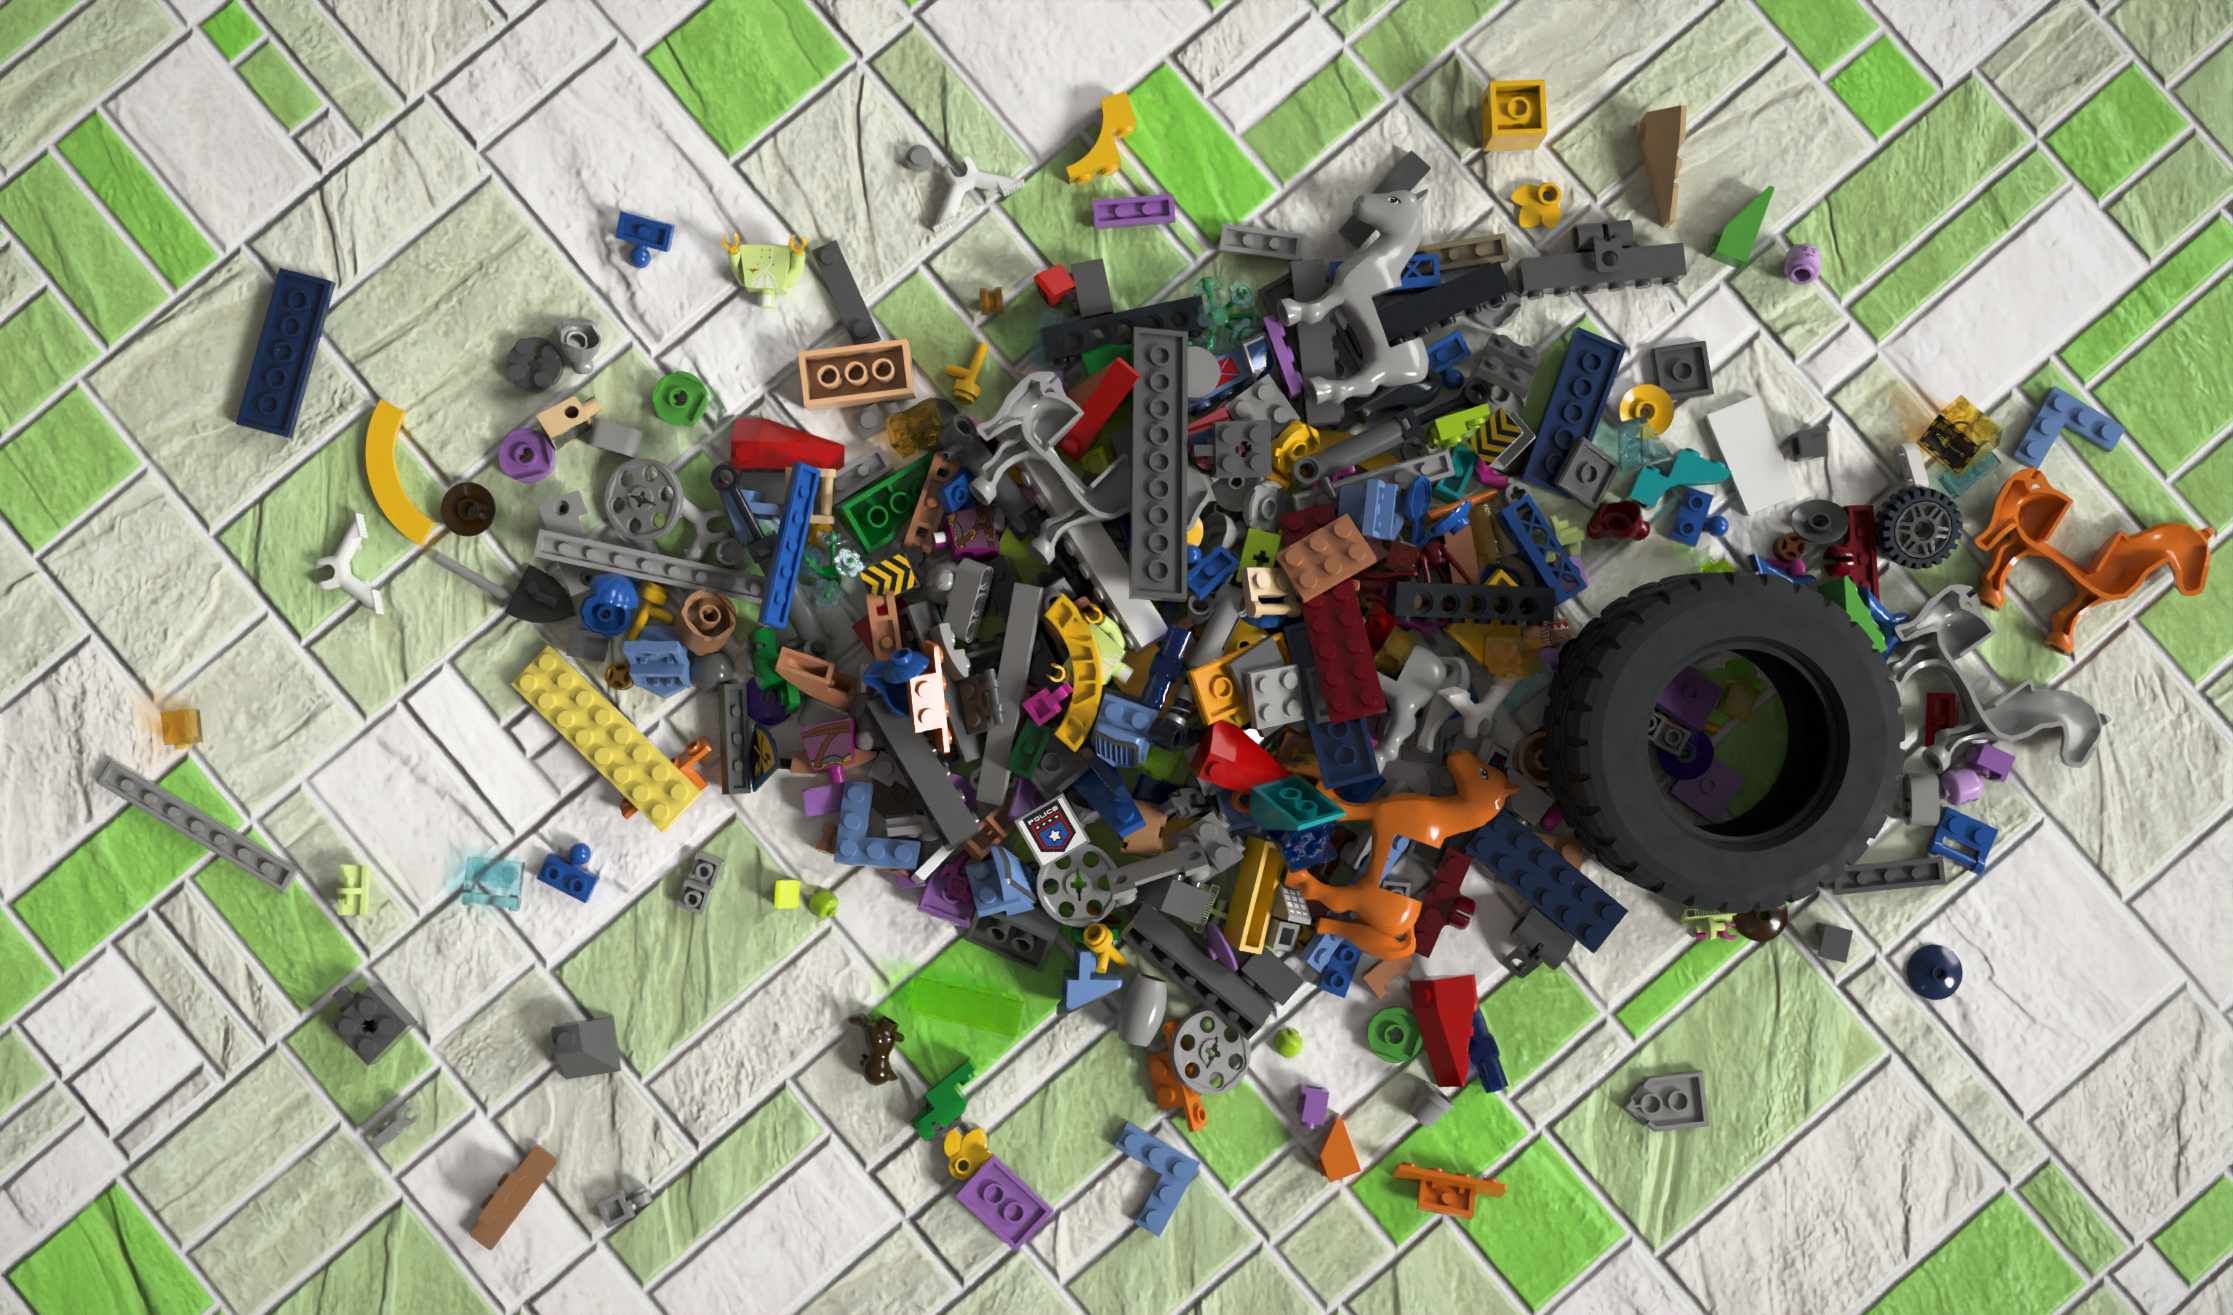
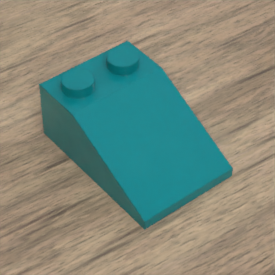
M1299 774L1251 788L1250 817L1266 830L1299 831L1346 817L1345 810Z

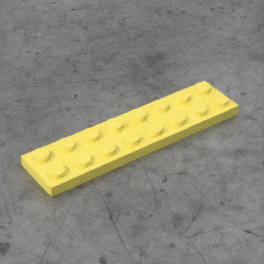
M548 644L511 683L660 832L665 833L703 793L553 646Z

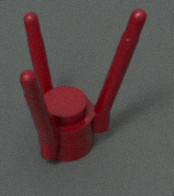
M1434 541L1419 550L1421 555L1418 556V559L1422 565L1425 582H1431L1428 568L1430 566L1431 569H1437L1443 583H1449L1442 567L1446 563L1445 558H1447L1468 584H1472V579L1449 552L1446 544L1441 545L1439 541Z
M1362 571L1360 593L1367 594L1366 600H1380L1383 604H1386L1387 598L1377 595V592H1383L1384 580L1415 577L1417 572L1378 573Z

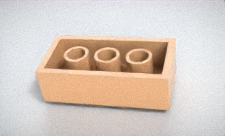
M907 339L798 352L803 401L805 408L809 412L916 399L911 349Z

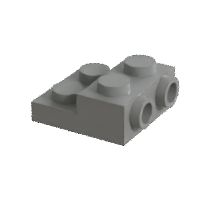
M1216 808L1168 839L1174 849L1201 841L1210 867L1209 876L1200 880L1199 882L1201 883L1226 870L1246 855L1244 852L1246 847L1238 835L1233 836L1228 828L1230 826L1229 820L1223 812L1218 813Z

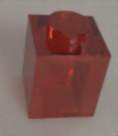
M1399 539L1393 540L1384 567L1399 572L1416 571L1423 547Z

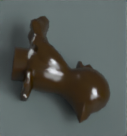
M864 1013L848 1017L849 1023L857 1025L863 1030L865 1041L870 1051L869 1056L861 1054L863 1059L859 1061L864 1079L874 1086L885 1084L887 1081L897 1080L898 1077L892 1070L889 1062V1055L895 1045V1041L901 1043L905 1038L902 1033L896 1031L899 1027L898 1023L884 1015H879L877 1021L870 1020Z

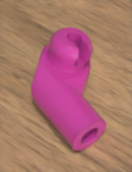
M1479 457L1474 466L1479 481L1483 485L1504 491L1509 478L1495 474L1493 468L1489 467Z
M1557 805L1549 808L1541 818L1540 826L1543 830L1552 831L1555 829V825L1564 820Z

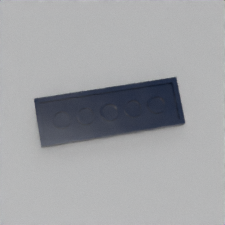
M279 268L236 420L237 425L290 439L293 438L336 283Z
M1580 327L1574 328L1538 425L1536 437L1531 444L1520 474V481L1566 500L1572 498L1555 486L1553 481L1577 436H1583L1592 443L1625 353V346Z
M1305 621L1283 627L1292 663L1298 664L1303 706L1325 791L1380 777L1365 717L1333 725L1330 722L1316 724L1305 668L1316 665Z
M1503 808L1485 825L1480 826L1463 847L1465 851L1593 954L1628 912L1625 907Z

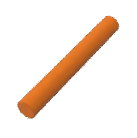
M1491 488L1425 513V519L1430 523L1444 518L1465 500H1471V507L1496 499L1499 497L1498 490Z

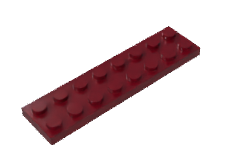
M1324 504L1279 515L1278 518L1285 547H1289L1336 520L1333 504ZM1352 576L1303 603L1298 595L1330 724L1333 725L1387 712Z

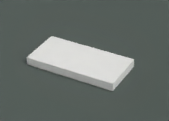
M1757 395L1704 416L1725 468L1732 471L1729 477L1746 516L1799 495Z

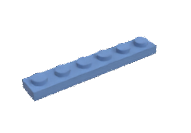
M1395 834L1379 885L1392 870L1394 863L1407 848L1411 839ZM1370 854L1348 886L1355 884L1365 874ZM1350 910L1343 913L1330 911L1327 917L1340 919L1358 918L1357 914ZM1315 933L1299 957L1313 969L1321 972L1340 942L1344 939L1333 934L1320 935Z

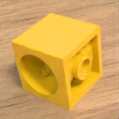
M1545 79L1489 82L1481 97L1483 152L1538 149L1548 134Z

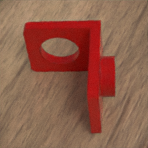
M1380 600L1375 602L1364 624L1383 641L1400 626V624L1395 625L1397 621H1395L1394 615L1386 614V605Z

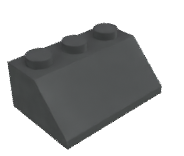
M1033 903V910L1010 916L1006 915V911L979 918L976 909L965 940L1037 972H1041L1062 923L1055 920L1042 906Z

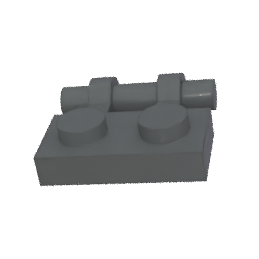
M987 669L984 671V674H976L958 681L968 735H977L994 729L995 726L1005 724L1003 713L1006 710L1004 703H1001L999 694L1001 685L1000 680L996 679L995 669Z

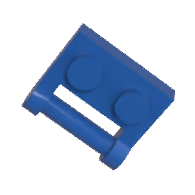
M1944 807L1926 851L1935 856L1937 854L1968 867L1970 872L1980 875L1985 868L1986 858L1998 833V829L1949 807ZM1944 837L1976 851L1974 857L1944 845Z

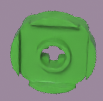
M678 371L669 376L662 377L655 385L652 395L659 417L665 422L678 427L694 425L705 414L709 402V393L703 383L695 375L685 371ZM685 392L687 402L676 406L677 401L674 399V396Z
M1392 1006L1380 1009L1371 1018L1367 1027L1369 1047L1377 1057L1389 1063H1401L1410 1057L1412 1058L1417 1054L1422 1045L1423 1038L1416 1017L1410 1011L1401 1007ZM1398 1027V1032L1402 1034L1401 1039H1395L1394 1042H1390V1036L1387 1035L1388 1031Z

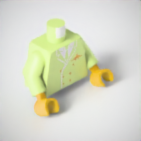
M734 233L735 243H728L724 234L722 245L728 250L727 255L730 267L739 284L746 287L749 293L759 294V308L774 309L775 295L788 294L789 288L794 287L804 273L805 252L802 250L808 243L807 237L804 236L802 238V245H798L795 242L794 234L789 239V246L740 245L739 249L737 248L739 235Z
M1090 604L1096 610L1095 614L1087 616L1083 612V616L1089 622L1100 653L1103 685H1108L1112 677H1115L1124 684H1127L1135 670L1122 662L1128 653L1125 649V638L1118 624L1105 614H1102L1096 604ZM1069 655L1062 667L1056 663H1051V666L1058 669V673L1055 676L1048 674L1046 676L1054 682H1068L1074 687L1071 656Z

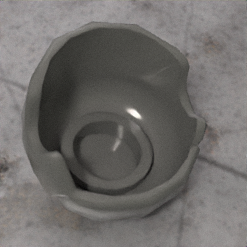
M722 650L703 656L697 655L691 662L690 677L693 684L701 691H718V685L728 684L733 679L734 664L730 656Z

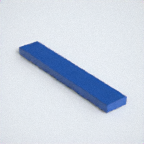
M793 462L757 621L779 630L786 629L821 470L802 462Z

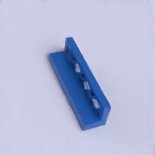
M1438 254L1413 255L1405 266L1408 272L1401 278L1402 287L1375 297L1418 294L1441 285ZM1345 261L1329 262L1330 287L1333 285L1336 269ZM1432 261V276H1422L1415 270L1420 262Z
M1529 494L1496 514L1522 558L1533 571L1541 587L1556 588L1554 607L1587 588L1584 580ZM1526 503L1532 512L1530 522L1519 520L1514 509ZM1533 528L1541 529L1546 534L1544 545L1536 544L1531 539ZM1547 551L1558 553L1561 558L1559 569L1548 566L1545 561ZM1562 574L1572 576L1578 587L1566 594L1560 585Z

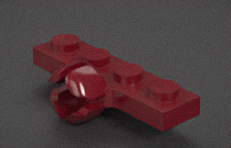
M1873 505L1844 506L1843 509L1849 519L1848 529L1844 534V544H1834L1826 548L1823 560L1836 559V562L1830 565H1823L1824 569L1831 577H1844L1848 575L1855 585L1870 587V592L1880 602Z
M1447 846L1422 902L1417 921L1414 924L1415 953L1429 958L1445 925H1450L1459 930H1464L1469 925L1470 917L1457 910L1473 916L1475 911V901L1462 895L1460 892L1462 882L1473 860L1472 856Z

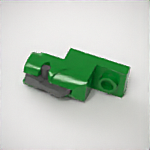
M771 629L752 631L747 639L746 671L754 675L760 690L779 689L778 700L779 704L784 706L785 714H796L801 704L799 689L775 671L780 654L776 632Z
M971 1057L929 1089L924 1095L931 1104L926 1103L920 1112L911 1119L913 1127L924 1141H932L961 1125V1115L965 1111L968 1099L956 1084L960 1083L963 1086L975 1077L973 1071L977 1065Z

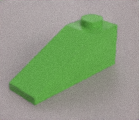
M1769 186L1723 229L1713 234L1708 248L1712 249L1709 258L1740 269L1747 263L1775 187Z

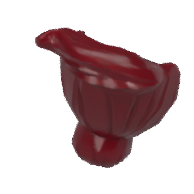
M1628 500L1609 504L1601 502L1587 524V535L1592 540L1606 538L1613 541H1627L1629 539L1641 541L1649 535L1650 525L1647 521L1642 520L1643 514L1637 503Z

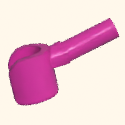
M1766 559V562L1774 567L1789 568L1790 577H1800L1806 573L1805 564L1801 560L1784 562Z
M1725 923V931H1717L1716 937L1729 940L1736 939L1738 935H1727L1726 933L1729 926L1736 925ZM1705 932L1695 933L1696 939L1707 938Z

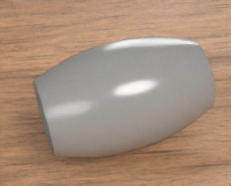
M1137 973L1126 989L1119 1010V1039L1138 1046H1149L1162 1024L1166 1010L1167 985L1165 980L1143 973Z

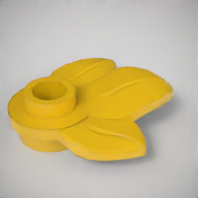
M1545 182L1539 186L1526 184L1512 194L1510 199L1522 207L1518 217L1521 228H1532L1542 222L1547 229L1552 230L1559 223L1561 211L1558 204L1561 200V191L1556 184L1551 182ZM1543 193H1549L1552 199L1550 201L1544 200Z
M976 1128L964 1137L955 1129L947 1132L943 1150L950 1159L948 1169L954 1178L959 1180L970 1178L993 1153L985 1150L987 1136L983 1128ZM962 1160L967 1163V1168L964 1171L958 1169V1163Z

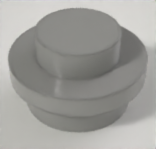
M914 145L906 153L907 166L914 172H924L932 165V153L924 145Z

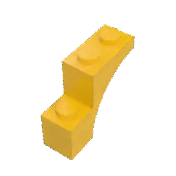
M1126 91L1100 99L1103 115L1100 136L1094 147L1084 158L1066 167L1070 185L1074 183L1077 185L1089 183L1092 181V177L1098 175L1103 177L1111 176L1118 172L1117 169L1121 168V158L1113 137L1124 138L1131 135L1133 130H1136V118Z

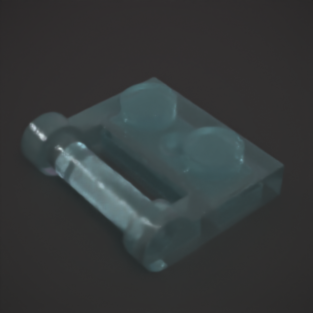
M468 856L462 904L466 906L481 904L506 907L509 911L518 912L522 901L521 891L525 862ZM475 885L510 889V896L475 893Z

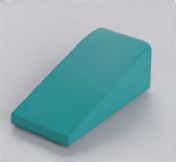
M1459 445L1454 447L1450 454L1455 475L1437 480L1432 490V497L1446 504L1460 500L1474 471L1475 463L1480 457Z

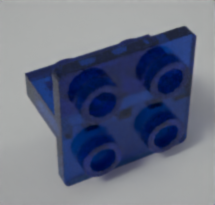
M1336 820L1299 831L1267 830L1290 873L1336 860L1338 857V853L1330 841L1331 833L1338 824Z

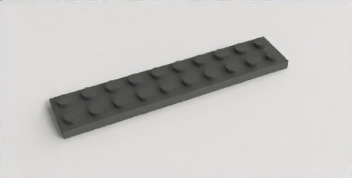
M1134 327L1131 337V367L1141 375L1131 389L1129 599L1185 602L1187 600L1188 332Z

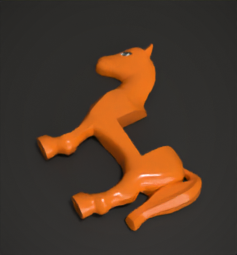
M2031 467L2013 474L2001 486L1994 502L1992 516L1987 529L1973 541L1977 547L1987 552L2004 535L2012 530L2007 540L2000 542L1993 548L1990 565L1979 578L1982 584V588L1977 593L1980 604L1990 610L1999 611L2005 602L2003 588L2006 576L2012 566L2025 556L2042 557L2055 566L2070 582L2076 594L2064 607L2053 612L2049 619L2052 632L2044 642L2054 652L2070 656L2074 648L2073 629L2083 613L2097 604L2127 598L2141 586L2150 572L2165 563L2171 569L2175 588L2181 595L2195 596L2200 594L2205 588L2209 570L2210 551L2208 539L2214 534L2215 530L2211 527L2196 530L2192 525L2176 522L2158 524L2129 536L2127 535L2128 533L2120 530L2101 545L2088 566L2084 568L2044 542L2050 539L2074 500L2064 493L2053 489L2044 474ZM2033 484H2037L2040 487L2031 490Z
M1463 749L1454 751L1447 757V769L1456 782L1457 794L1433 797L1420 793L1399 792L1379 801L1351 803L1338 797L1332 789L1325 791L1323 781L1319 780L1315 788L1346 811V817L1336 819L1335 821L1364 820L1370 822L1372 839L1366 872L1353 885L1334 887L1320 882L1308 873L1304 863L1293 859L1286 875L1285 886L1297 889L1300 897L1304 900L1321 902L1334 913H1343L1350 910L1358 916L1355 919L1319 917L1315 926L1317 934L1337 935L1348 941L1359 951L1391 962L1405 959L1411 956L1416 948L1414 924L1421 911L1422 902L1378 887L1395 834L1440 849L1446 837L1485 825L1499 813L1504 805L1505 798L1519 792L1523 788L1522 785L1509 783L1500 770L1482 762L1472 753ZM1405 934V938L1402 941L1395 938Z

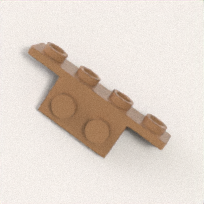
M536 1145L519 1168L511 1173L507 1171L497 1183L500 1188L495 1195L489 1194L480 1206L483 1211L478 1216L479 1222L470 1232V1236L488 1250L494 1249L558 1163V1159L540 1145Z

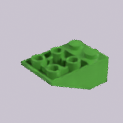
M1848 575L1818 586V592L1824 599H1830L1851 616L1850 621H1856L1874 642L1873 649H1878L1880 653L1888 649L1885 644L1884 635L1877 629L1871 618L1869 608L1863 604L1858 595L1857 586L1850 580Z

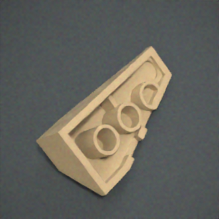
M1687 105L1647 112L1638 121L1636 126V137L1640 138V151L1663 228H1668L1675 221L1679 185L1674 183V179L1678 177L1682 166V159L1677 154L1681 142H1685Z

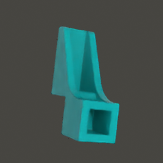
M1680 449L1674 453L1664 476L1661 475V470L1652 466L1638 469L1624 500L1637 503L1640 508L1650 511L1655 508L1661 495L1669 488L1719 484L1727 480L1732 471L1726 469L1725 464L1718 460L1710 459L1708 461L1700 457V453L1694 449Z

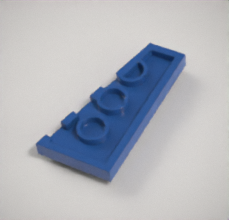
M1102 759L1128 791L1116 767ZM1090 769L1070 785L1121 838L1146 826L1131 795V799L1123 805L1093 769Z

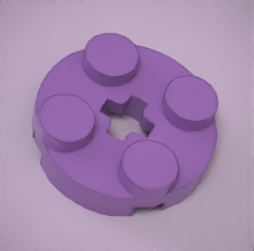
M531 428L514 430L507 435L503 446L501 445L499 448L498 459L502 470L516 481L535 483L553 472L555 449L552 442L541 432ZM525 449L534 454L528 463L520 458L521 455H524Z

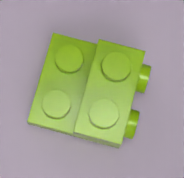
M1488 403L1435 419L1427 428L1428 432L1425 433L1428 447L1430 449L1448 448V450L1457 447V444L1462 442V438L1468 432L1479 429L1480 425L1485 423L1484 420L1491 414Z

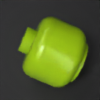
M828 889L818 890L810 898L809 909L820 919H825L827 916L831 918L837 913L836 907L839 904V899Z
M1294 1028L1279 1030L1273 1042L1275 1051L1286 1058L1297 1056L1303 1045V1039L1298 1036L1299 1032Z

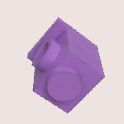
M1974 743V746H1971L1965 755L1966 764L1975 767L1974 772L1990 777L1989 780L1992 782H2005L2016 758L1987 743Z
M1300 1083L1299 1090L1303 1093V1097L1298 1096L1296 1113H1300L1299 1125L1308 1128H1316V1124L1324 1126L1329 1098L1328 1089Z

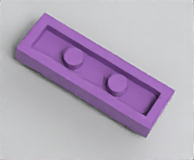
M1173 194L1092 200L1095 230L1170 224L1176 221Z

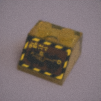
M1960 395L1937 415L1917 441V444L1958 479L1999 446L2003 429L1964 396Z

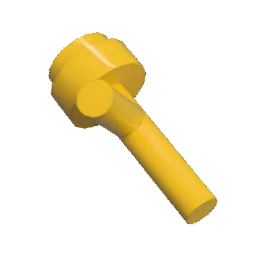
M984 342L978 343L969 369L950 364L946 366V375L961 378L955 381L952 389L955 400L967 405H972L974 401L978 400L981 388L975 382L987 353L988 344Z
M649 580L643 584L639 594L646 599L627 636L629 640L635 641L639 639L641 630L649 616L669 625L671 624L675 615L655 606L656 603L665 604L669 593H667L669 588L666 585Z
M1093 923L1085 929L1083 933L1085 945L1092 952L1099 953L1096 972L1106 973L1109 958L1119 968H1124L1127 965V960L1112 945L1113 934L1104 924Z

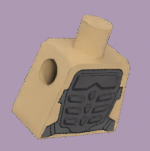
M572 396L539 413L536 417L542 430L552 442L555 450L558 451L588 432L592 426L590 418L603 409L595 396L583 403H580L576 396Z

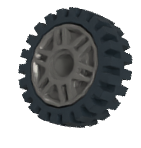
M1912 486L1909 489L1903 488L1898 490L1899 494L1893 493L1889 496L1890 501H1884L1881 505L1884 508L1883 511L1877 512L1876 517L1879 518V522H1874V528L1877 529L1875 538L1879 541L1876 544L1883 551L1882 553L1891 561L1901 566L1921 570V568H1932V564L1939 565L1942 563V558L1948 559L1952 555L1949 550H1956L1958 544L1954 543L1955 540H1961L1962 534L1958 532V529L1963 528V522L1958 520L1962 516L1960 511L1956 510L1957 505L1955 502L1937 490L1921 486ZM1921 522L1920 531L1915 533V526Z

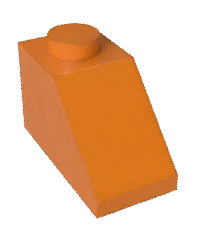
M1340 1114L1334 1115L1318 1150L1320 1159L1316 1160L1321 1177L1327 1175L1329 1182L1361 1171Z

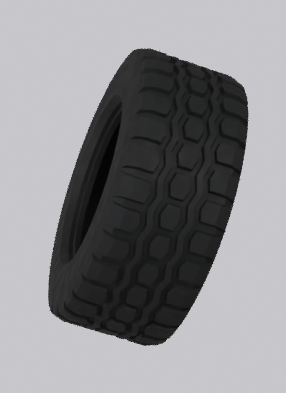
M1740 571L1680 574L1662 578L1659 582H1649L1631 590L1627 595L1628 597L1621 596L1602 609L1600 618L1593 617L1578 634L1577 638L1579 641L1577 644L1571 643L1560 662L1561 672L1560 674L1555 673L1550 685L1548 697L1551 698L1550 705L1545 706L1542 729L1547 732L1546 738L1542 739L1544 763L1549 764L1550 769L1546 771L1548 784L1552 796L1559 799L1557 808L1568 827L1575 828L1573 832L1576 839L1589 853L1595 854L1599 863L1614 874L1622 876L1624 880L1674 902L1705 911L1717 910L1722 913H1747L1751 910L1759 912L1778 908L1785 905L1786 901L1793 903L1815 893L1817 886L1823 888L1836 880L1845 872V865L1852 866L1869 847L1868 839L1876 838L1887 819L1884 812L1886 808H1892L1900 784L1895 780L1896 776L1902 775L1905 750L1900 748V742L1905 741L1904 716L1898 714L1897 709L1902 705L1895 682L1888 679L1891 672L1885 659L1878 649L1872 648L1874 642L1856 621H1850L1851 616L1832 600L1824 599L1819 592L1803 584L1792 583L1786 578L1775 575H1758L1754 572ZM1728 650L1756 665L1769 678L1777 690L1785 709L1788 724L1787 752L1778 778L1769 792L1754 807L1742 815L1722 823L1692 825L1668 804L1653 778L1648 757L1650 721L1661 694L1677 674L1691 663L1706 655Z

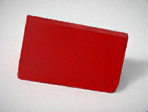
M1927 693L1925 747L1934 745L1935 733L1940 729L1959 726V694Z

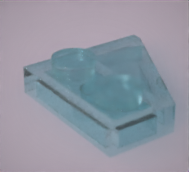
M1645 416L1618 422V463L1622 472L1673 460L1672 454Z

